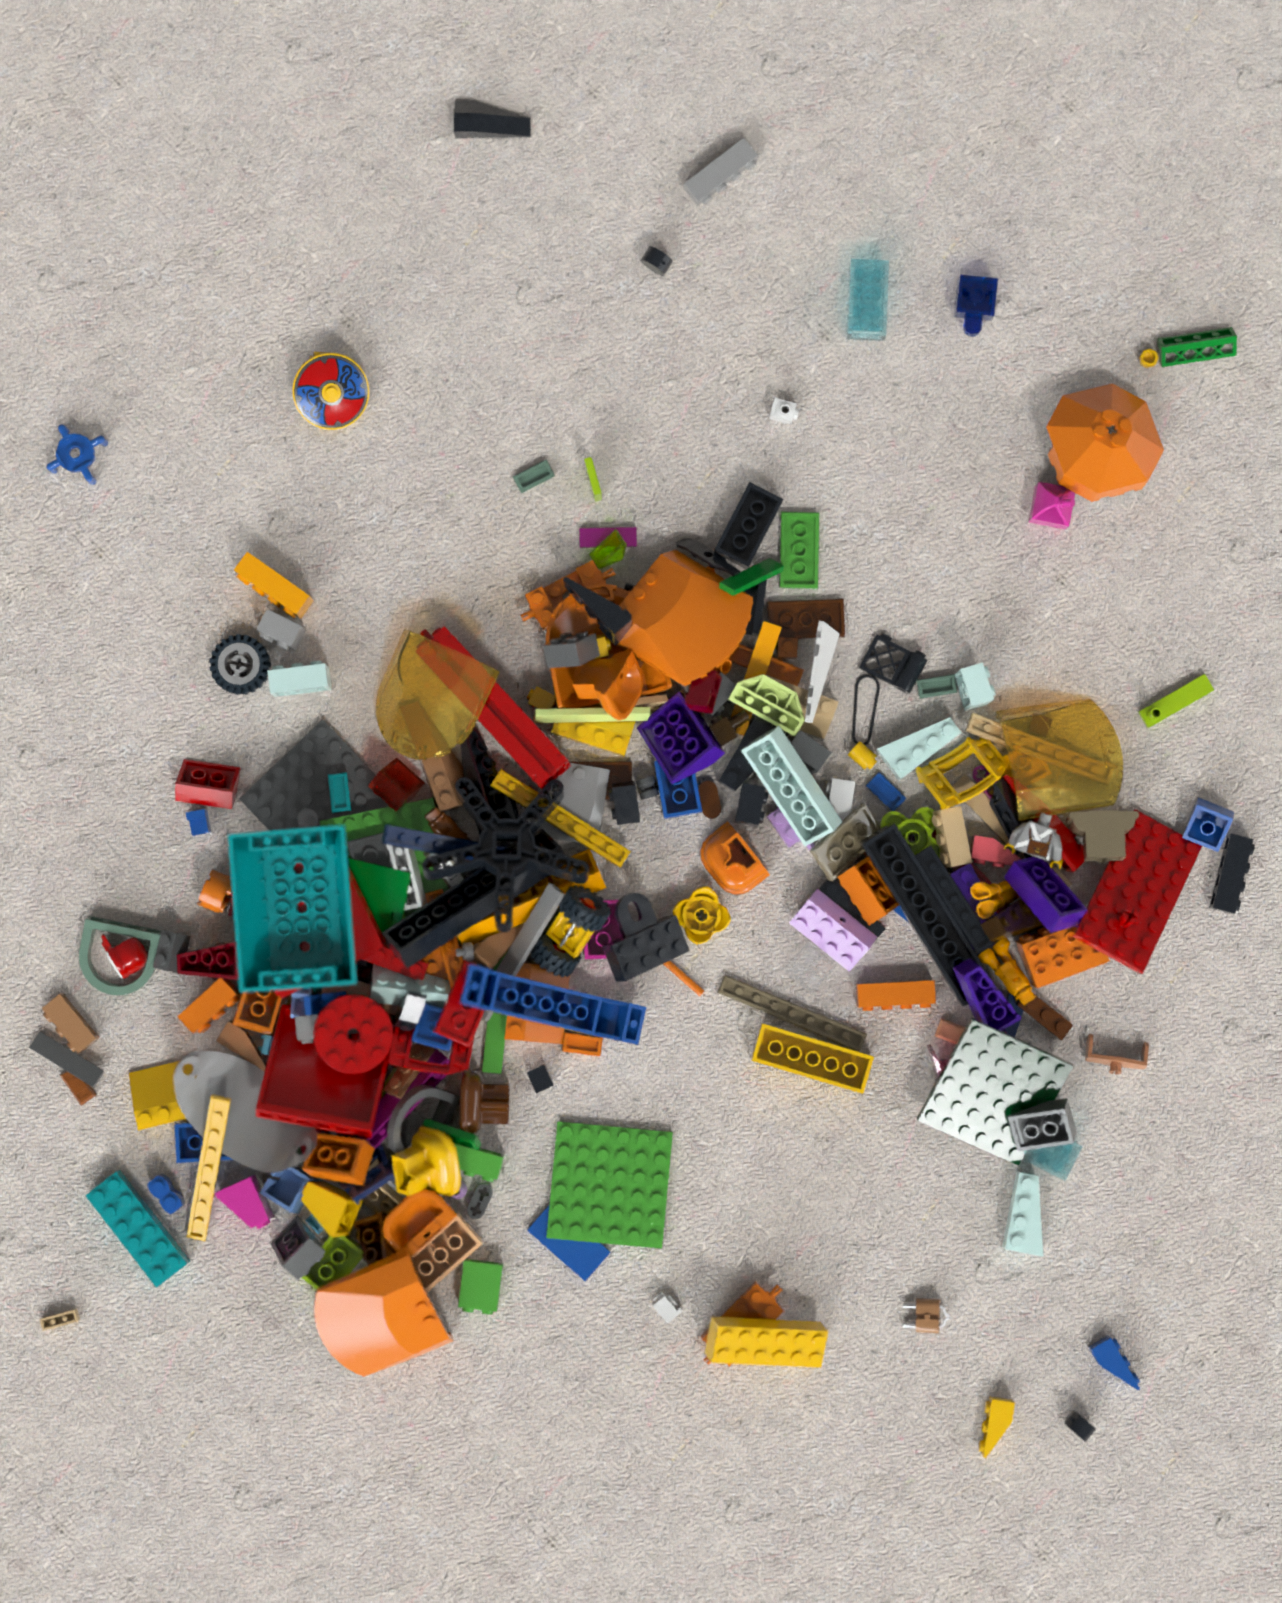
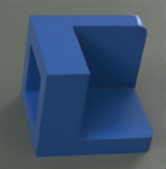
M206 809L186 812V819L190 822L191 834L193 836L211 833L208 811Z

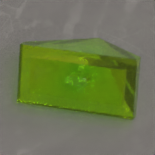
M615 529L589 553V556L598 569L607 567L623 560L627 543L618 530Z

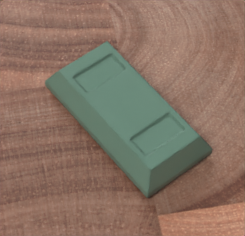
M546 459L513 476V479L522 494L555 477Z
M954 674L917 680L919 699L957 693Z

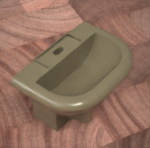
M1119 810L1071 812L1066 818V824L1070 826L1074 835L1083 837L1084 861H1098V863L1123 861L1126 857L1125 834L1132 829L1136 819L1139 817V813L1137 811Z

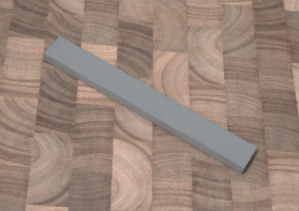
M548 884L496 972L511 976L517 975L565 896L555 884ZM485 1011L482 1019L489 1021L493 1012Z

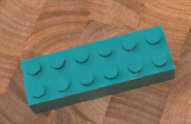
M121 1170L114 1172L85 1195L156 1288L191 1262Z

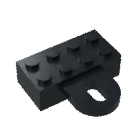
M629 893L618 900L615 906V919L622 937L602 946L616 982L628 981L690 951L676 915L665 916L657 920L650 901L639 893ZM630 902L634 903L639 915L636 922L632 919L628 909Z

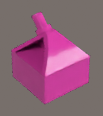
M1038 482L1035 485L1029 523L1066 530L1070 525L1072 509L1075 505V493L1060 485Z

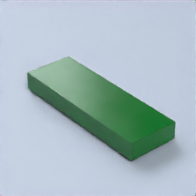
M425 1119L423 1123L424 1127L447 1134L454 1143L475 1150H479L481 1146L477 1135L429 1119Z

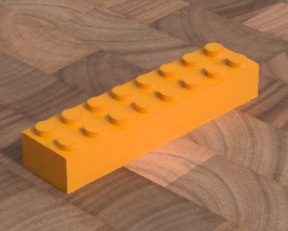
M587 849L571 856L588 864L589 879L586 883L577 884L553 875L547 876L514 898L512 928L527 921L549 883L555 884L564 894L574 885H577L578 888L579 886H583L584 889L589 888L593 893L605 889V883L591 850ZM494 912L457 935L461 944L472 942L474 945L478 941L480 942L489 936L500 933L495 927ZM502 914L501 923H505L506 916Z

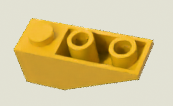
M989 1396V1401L985 1402L984 1412L987 1413L986 1421L983 1420L981 1431L984 1432V1437L979 1442V1452H981L983 1458H987L1012 1423L1015 1402L1011 1399Z

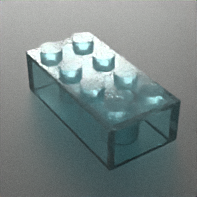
M851 259L849 264L846 339L885 340L887 331L889 260Z

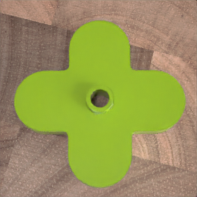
M919 808L910 819L897 811L888 812L882 817L880 822L881 828L890 822L895 823L914 855L931 845L937 856H940L939 845L931 835L935 830V826L932 823V811H934L932 808ZM910 834L915 837L913 842L908 840Z

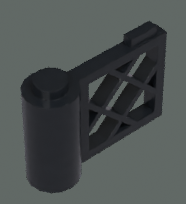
M884 633L880 636L876 635L859 669L906 694H910L928 661L925 658L926 655L918 650L915 653L891 642L892 638ZM878 640L886 644L888 651L876 653L875 646ZM899 650L905 653L902 660L893 661L892 652ZM889 653L892 663L881 666L878 657ZM876 658L878 668L871 670L865 667L869 659ZM893 666L895 673L890 680L883 675L882 669Z

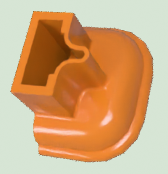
M627 649L626 651L616 653L610 659H592L586 662L572 685L579 699H599L605 712L620 721L630 715L638 702L643 689V675L633 650Z
M728 821L711 833L702 844L700 855L705 869L716 883L728 893L734 895L744 894L770 876L758 857ZM742 848L747 851V855L741 851Z
M423 1189L411 1196H406L389 1212L384 1219L383 1235L388 1245L396 1253L407 1249L411 1258L450 1223L457 1214L437 1193Z

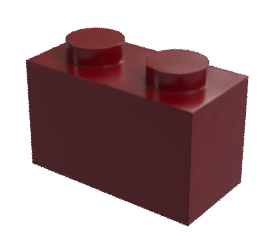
M715 670L706 673L707 676L702 679L699 677L691 681L689 692L685 695V704L691 711L713 713L722 677Z

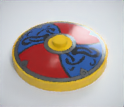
M334 352L321 353L309 358L298 369L292 387L293 400L301 416L310 424L322 429H340L355 422L364 412L369 400V384L362 368L350 357Z

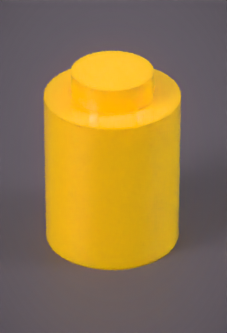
M861 741L848 753V756L864 770L867 767L871 769L877 762L875 759L877 755Z

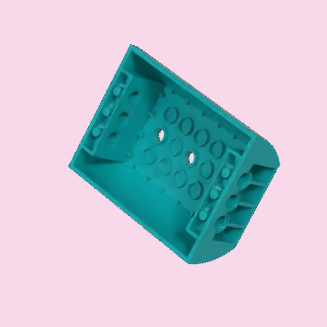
M346 825L228 834L240 992L358 984ZM297 863H302L304 866V871L301 874L295 871ZM300 902H304L307 905L305 913H301L298 910ZM303 941H307L310 944L308 952L301 950L300 945Z

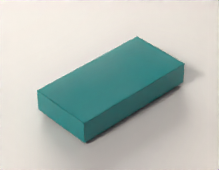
M348 773L328 774L332 813L352 811Z

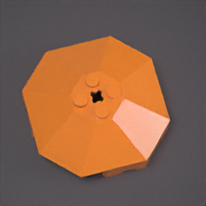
M1113 383L1063 395L1046 426L1053 445L1048 453L1051 465L1055 467L1058 484L1091 502L1098 501L1100 498L1122 495L1131 490H1142L1149 481L1164 451L1146 401ZM1114 426L1116 433L1112 432V434H1109V429L1106 427Z

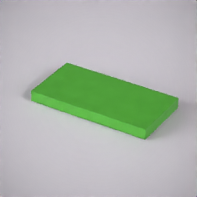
M781 512L780 564L784 565V569L780 573V588L818 589L819 513Z

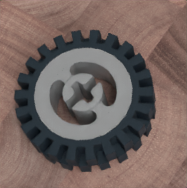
M248 635L228 636L229 638L222 639L220 644L217 643L216 649L212 650V658L209 660V663H211L209 667L212 672L211 676L217 685L227 692L236 695L253 693L257 688L260 689L263 682L266 683L267 670L271 667L270 656L266 648L256 639ZM238 652V655L231 659L235 663L243 662L246 665H250L246 655L250 654L252 657L253 667L247 676L242 677L243 674L249 671L247 667L240 666L239 669V667L230 664V667L234 671V675L229 673L227 664L229 658L234 653Z

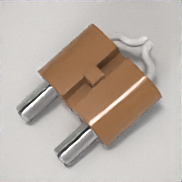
M917 1298L916 1302H903V1308L916 1309V1322L903 1321V1328H915L916 1332L939 1334L940 1328L945 1325L946 1320L950 1319V1314H947L945 1307L941 1306L940 1299ZM942 1309L946 1318H944L943 1323L940 1325V1313Z

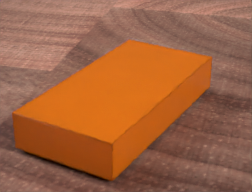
M565 1032L562 1052L601 1056L603 1038Z

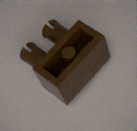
M742 710L731 718H722L719 715L710 721L712 725L708 727L722 747L738 737L735 732L736 728L750 721V718L746 711Z

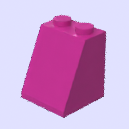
M256 1174L214 1193L224 1205L250 1228L256 1226L257 1229H260L271 1223L270 1219L274 1217L266 1197L260 1194L262 1188Z

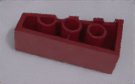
M236 941L178 954L177 973L239 980Z

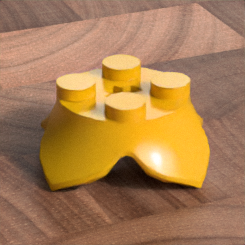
M708 886L697 888L689 898L682 899L673 908V915H676L680 926L685 929L687 938L697 945L710 940L714 933L724 930L731 921L728 909L719 903L717 894ZM700 910H704V914L707 915V918H703V921H699V917H696V913H700Z

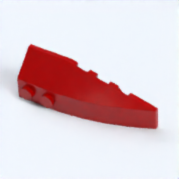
M1003 774L1001 778L1005 779L1033 822H1038L1041 813L1052 816L1049 827L1055 829L1056 833L1060 836L1063 859L1062 867L1065 871L1069 872L1077 870L1085 861L1083 845L1081 843L1078 845L1074 839L1076 835L1072 833L1070 828L1067 829L1058 816L1039 797L1009 775Z

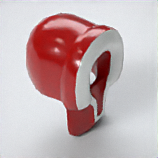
M105 935L101 936L102 946L107 952L106 955L120 978L125 979L145 966L148 957L147 951L136 937L127 939L112 948Z

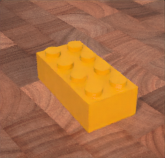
M249 552L245 553L234 569L238 580L247 586L252 584L251 588L262 597L265 594L269 596L267 599L278 608L283 606V611L293 619L296 616L301 619L314 602L310 595Z

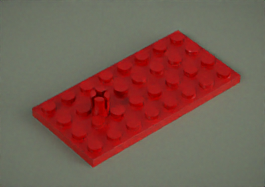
M1134 809L1133 811L1139 813V817L1136 819L1132 829L1125 834L1126 857L1123 861H1108L1086 907L1087 911L1079 922L1073 937L1142 974L1148 965L1202 846L1182 838L1183 835Z

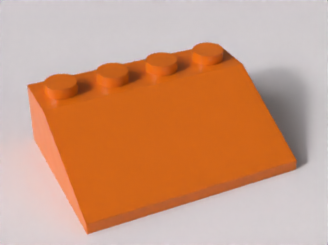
M523 963L516 977L569 989L570 975L568 977H560L559 974L555 976L553 972L548 973L546 972L547 969L539 967L540 964ZM507 1016L505 1039L563 1044L565 1029Z

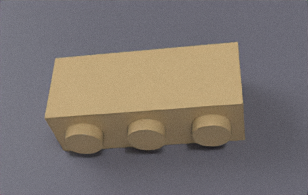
M961 806L932 811V823L936 829V842L940 849L939 858L944 867L948 868L972 863Z

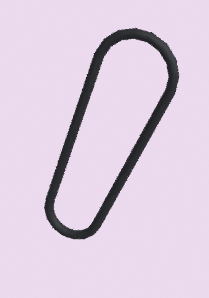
M871 675L861 676L855 685L852 739L855 744L858 743L855 739L858 684L863 678H872L877 684L868 740L863 744L867 745L871 740L880 690L878 680Z

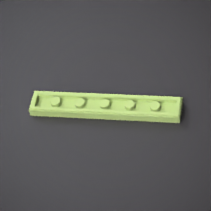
M634 707L630 715L620 721H648L650 707ZM603 708L535 709L533 715L534 723L618 721L606 713Z

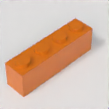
M935 980L856 984L857 1007H862V1011H874L873 1007L881 1006V1010H893V1006L900 1005V1009H912V1005L917 1004L920 1005V1008H931V1004L936 1003Z

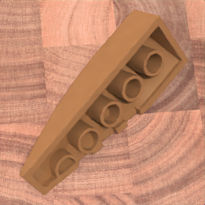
M419 701L401 706L435 806L440 812L444 811V813L463 807V804L456 795L455 789L456 781L464 777L461 763Z

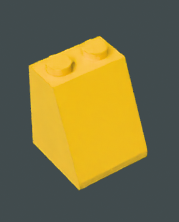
M325 1181L308 1182L302 1190L303 1196L301 1201L330 1236H349L363 1199L357 1205L344 1190Z

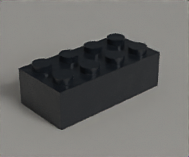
M749 482L714 551L745 569L749 568L784 499Z

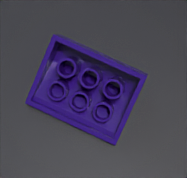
M680 691L648 718V721H644L637 727V730L672 784L711 766L725 754V751L698 711H691L685 704V695Z

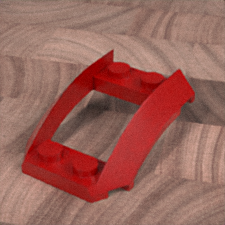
M394 1026L392 1044L386 1057L387 1063L411 1070L437 1074H454L469 1068L474 1037L470 1047L452 1042L448 1064L430 1063L409 1058L414 1029L404 1031L400 1027Z

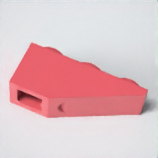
M972 836L970 854L975 864L985 865V862H991L994 867L1004 868V865L1011 866L1014 861L1021 860L1016 854H1012V851L1008 848L1005 850L1004 845L994 838Z

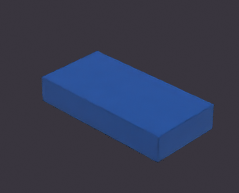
M880 772L865 785L891 811H895L906 800V797Z

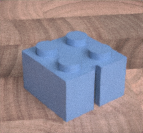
M296 1166L280 1172H271L270 1175L280 1179L278 1181L277 1179L268 1178L260 1194L287 1211L299 1214L304 1206V1203L301 1201L304 1186L308 1182H315L318 1179L311 1177L308 1173H304L303 1170Z

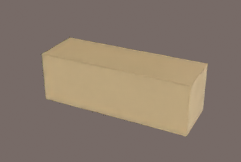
M78 1309L41 1318L42 1331L78 1322L80 1320Z

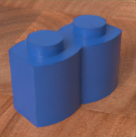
M165 1174L156 1176L147 1184L151 1194L159 1199L162 1208L167 1213L173 1214L186 1204L183 1195L174 1189L172 1181Z

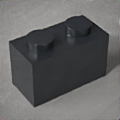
M635 781L613 783L612 789L609 790L610 801H614L615 808H611L613 820H617V825L640 822Z

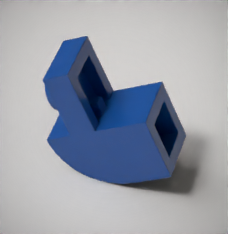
M346 991L303 996L305 1016L319 1014L329 1002L346 996Z

